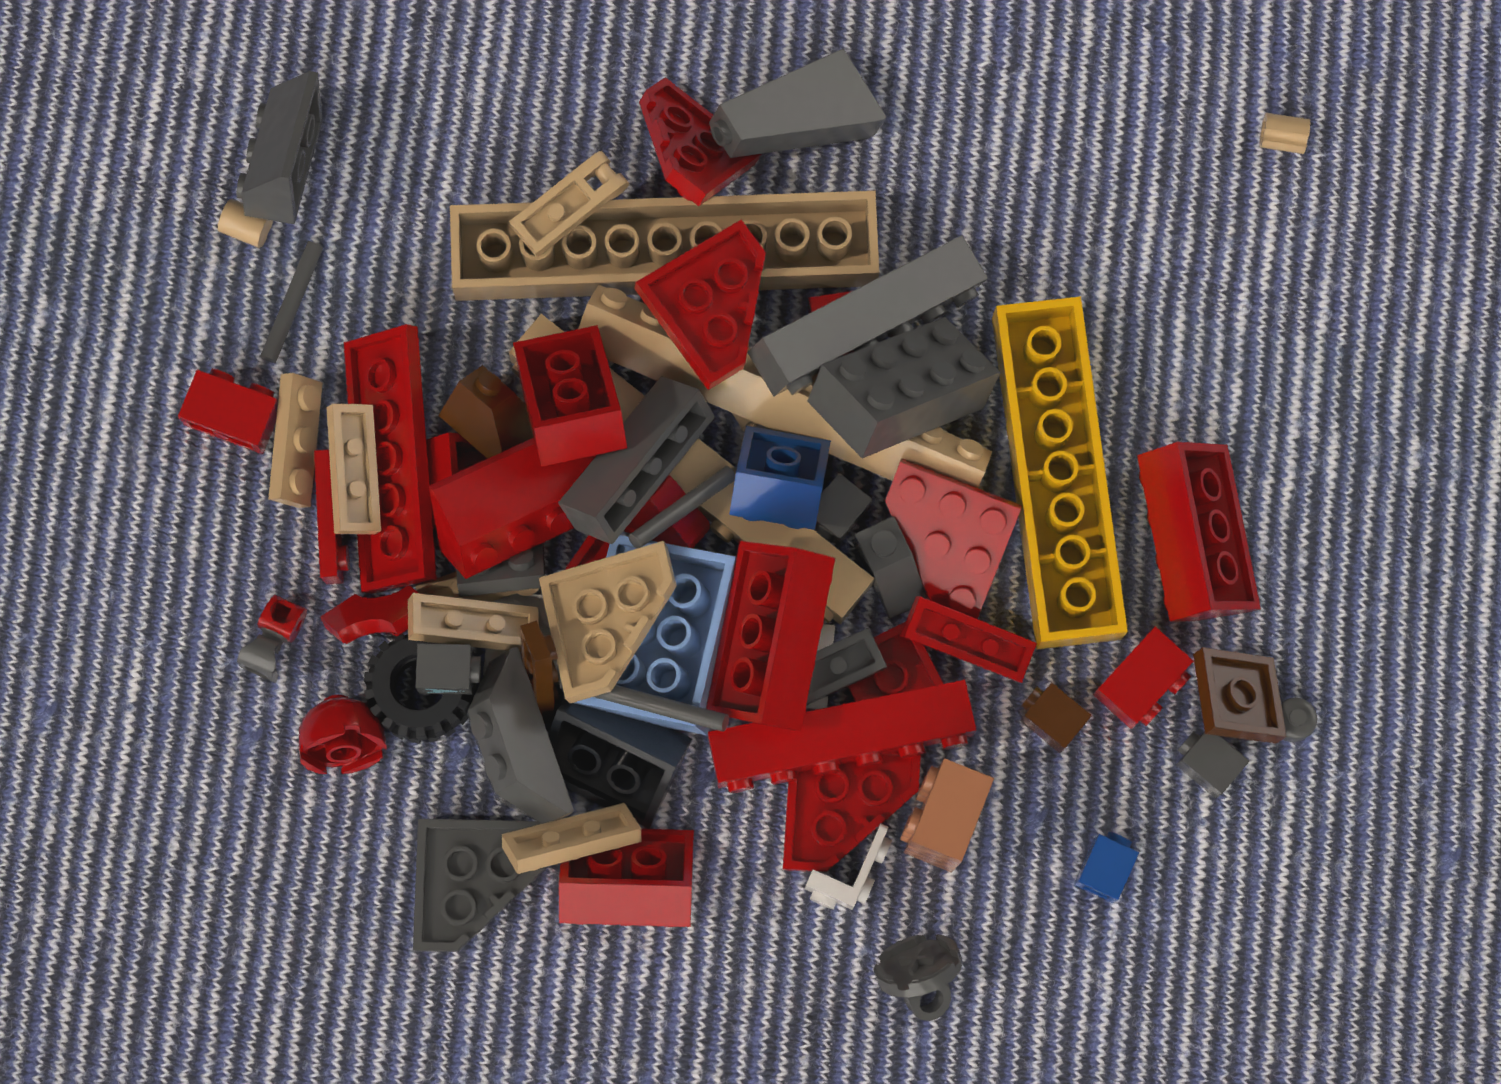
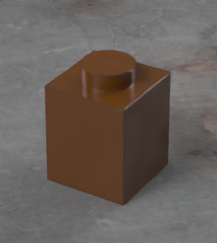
M1051 682L1045 691L1037 686L1021 705L1027 713L1020 721L1061 754L1092 715Z

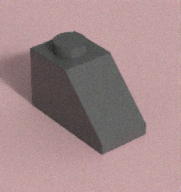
M894 516L855 534L853 545L866 572L875 578L873 587L889 619L911 610L916 596L928 599L911 550Z

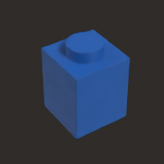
M1108 832L1105 837L1099 834L1094 838L1073 885L1106 901L1115 903L1120 898L1139 852L1131 849L1132 842L1121 835Z

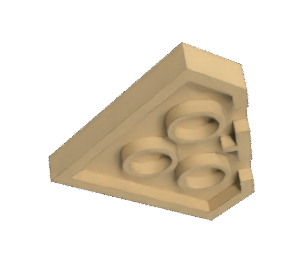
M664 541L539 578L550 632L557 651V664L564 696L569 703L613 690L677 587L668 547Z

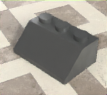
M308 71L272 87L267 103H260L256 117V127L259 128L257 139L250 138L247 147L246 161L250 163L247 174H240L237 183L236 195L237 198H241L243 201L245 216L295 225L323 121L318 72Z

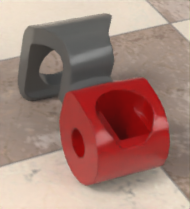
M278 595L272 596L257 623L258 628L263 633L262 635L259 634L252 643L240 650L237 658L239 666L276 683L279 675L276 671L275 653H279L283 642L292 643L305 621L307 609Z

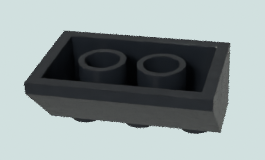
M566 699L563 700L558 708L548 733L566 789L605 808L625 803L637 823L650 829L692 741V738L672 728L576 703H569Z

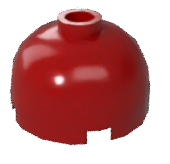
M341 694L325 698L324 701L315 705L307 712L299 726L298 748L300 763L307 770L318 774H327V767L343 766L341 774L354 773L371 767L383 758L382 749L386 750L387 748L381 719L374 716L369 704L357 699L348 698Z

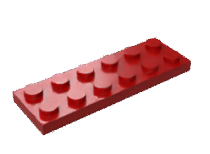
M405 324L344 342L348 404L373 405L381 531L377 534H357L362 593L374 594L437 579L418 327Z

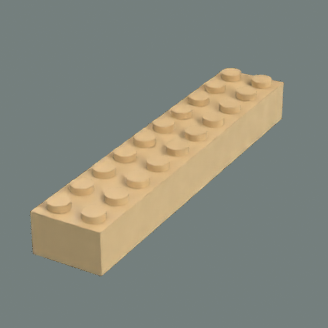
M876 191L713 196L700 206L683 197L609 200L538 258L509 224L511 219L533 202L450 205L452 290L456 301L592 296L598 285L619 289L626 295H638L634 289L636 281L741 219L766 252L759 290L862 287L878 279L880 273Z

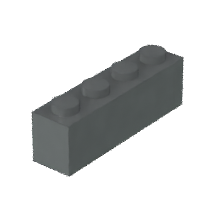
M663 376L660 377L623 423L627 449L598 454L558 502L575 530L613 545L715 418L699 389Z

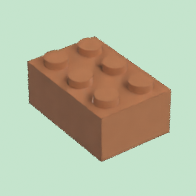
M945 758L938 768L931 766L922 781L916 800L923 802L921 809L914 807L900 837L901 841L907 843L904 854L952 873L964 858L994 778Z

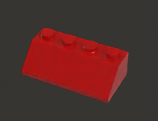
M532 438L429 485L440 551L461 575L467 579L573 529V525L558 502L597 455L541 467L535 439Z
M1175 442L1137 455L1140 469L1139 479L1144 489L1148 509L1147 520L1152 529L1156 550L1155 560L1160 570L1164 590V605L1168 611L1170 622L1200 621L1261 610L1228 445Z
M740 541L706 709L728 714L729 718L801 732L836 558L795 547Z

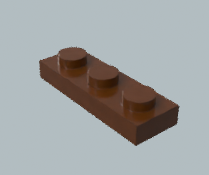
M536 620L520 626L522 661L544 724L546 725L553 722L555 717L554 705L560 703L555 685L559 678L554 664V660H557L558 656L551 635L543 636Z

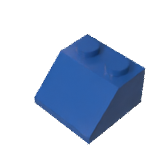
M746 426L736 469L729 515L742 517L748 521L761 520L783 524L793 529L806 528L815 530L831 440Z

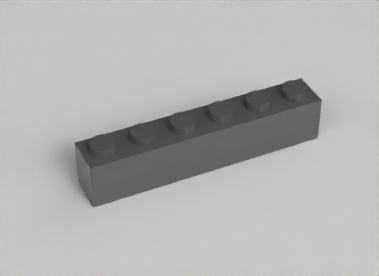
M963 235L763 337L747 353L773 397L787 389L791 395H794L814 382L812 376L819 373L822 364L879 343V341L888 336L892 338L913 330L914 328L911 324L922 320L924 325L931 323L947 312L944 307L953 302L959 308L972 301L979 295L976 288L985 282L988 277Z

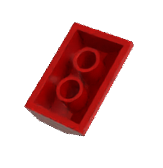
M641 829V842L560 863L559 923L691 927L694 830Z

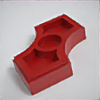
M408 585L395 593L382 597L365 598L354 594L320 616V619L325 628L343 644H348L359 637L373 633H390L399 636L408 630V599L412 593L418 592Z

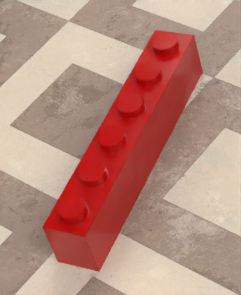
M964 679L807 711L804 715L801 732L758 723H748L728 727L724 732L718 730L708 731V741L718 789L728 787L729 793H737L753 789V781L770 778L771 784H781L796 780L797 772L813 769L815 776L839 771V764L856 761L857 767H864L883 762L882 755L899 752L900 758H908L926 753L924 746L942 743L943 749L965 746L968 744L967 738L973 737L977 730L966 680Z

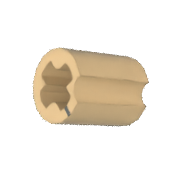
M1265 113L1260 133V148L1304 154L1310 133V119Z
M229 199L220 215L217 230L242 242L261 248L267 240V235L273 221L245 216L243 203L235 199Z

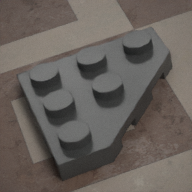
M418 819L413 951L459 952L548 868L547 866L538 870L517 874L502 848V834L540 825V822Z

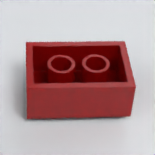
M598 325L513 342L520 382L541 467L627 449L621 407Z

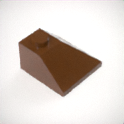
M483 365L458 382L438 415L487 459L534 438L526 404L497 375L491 373Z

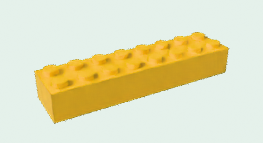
M1081 296L998 305L992 316L998 369L1000 371L999 377L1016 503L1022 505L1018 518L1034 637L1037 643L1036 650L1122 640L1128 630Z

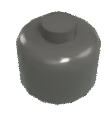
M1295 697L1283 701L1281 705L1287 736L1283 740L1288 742L1302 741L1311 735L1316 728L1318 719L1316 710L1305 699Z

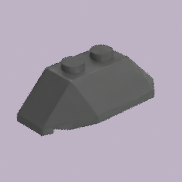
M511 648L489 662L468 709V720L495 800L544 824L562 819L573 813L574 809L519 648Z

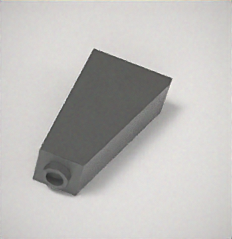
M843 48L720 104L709 124L716 143L724 147L730 158L868 139L877 133L887 117Z

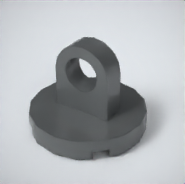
M914 935L897 941L882 952L879 956V965L875 964L873 969L881 991L890 996L903 997L908 1009L916 1017L924 1021L938 1019L949 1008L951 991L948 983L958 975L962 967L963 961L956 942L944 935H935L936 940H926L925 935ZM936 991L932 1002L928 1005L920 1006L922 995Z

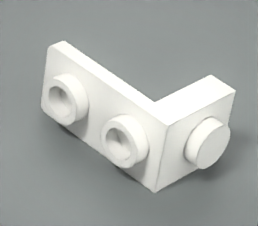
M880 824L853 887L812 870L805 886L806 890L812 892L810 900L833 910L836 903L853 910L857 901L865 904L875 882L874 879L867 877L873 862L883 863L892 842L891 839L885 837L889 827Z

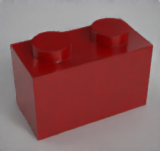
M212 368L210 373L197 369L178 414V418L183 425L264 454L276 424L278 400L273 397L275 392L255 383H251L249 388L234 383L235 377L218 369Z
M1155 626L1094 692L1093 696L1130 729L1139 721L1147 726L1162 710L1163 707L1157 701L1165 692L1169 690L1175 695L1192 677L1186 669L1194 660Z

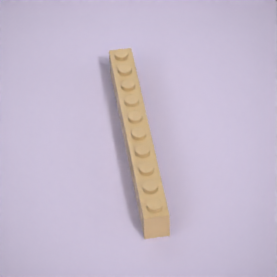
M598 285L586 305L578 329L598 325L607 360L656 381L663 376L700 390L706 402L771 430L831 440L830 455L891 481L894 479L901 459L976 488L979 487L985 474L992 451L983 448L977 441L962 439L945 432L941 427L862 459L807 402L818 374L812 376L814 382L802 391L791 395L787 389L773 397L747 353L743 370L707 390L646 304L627 297L619 289Z
M540 314L518 341L564 331L543 314ZM513 346L509 351L510 361L514 364L511 370L519 377ZM610 368L624 423L645 395ZM698 438L669 475L673 477L687 494L725 466L730 467L735 475L736 468ZM734 482L697 507L712 522L710 525L711 531L727 543L733 539L738 544L740 541L795 547L836 558L824 614V621L827 623L834 619L841 625L873 585L874 577L814 530L806 528L793 529L783 524L761 520L748 521L742 517L729 515Z

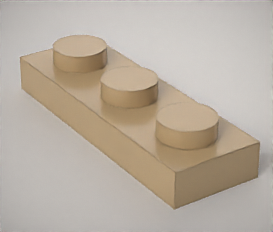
M295 373L281 374L268 500L296 508L311 507L315 467L314 450L317 447L323 382Z
M332 403L326 409L334 534H377L381 531L373 405Z
M412 593L408 599V640L471 645V647L506 651L518 647L519 651L522 652L520 626L536 620L539 625L538 607L419 593Z
M625 803L502 834V848L517 874L641 842V827Z

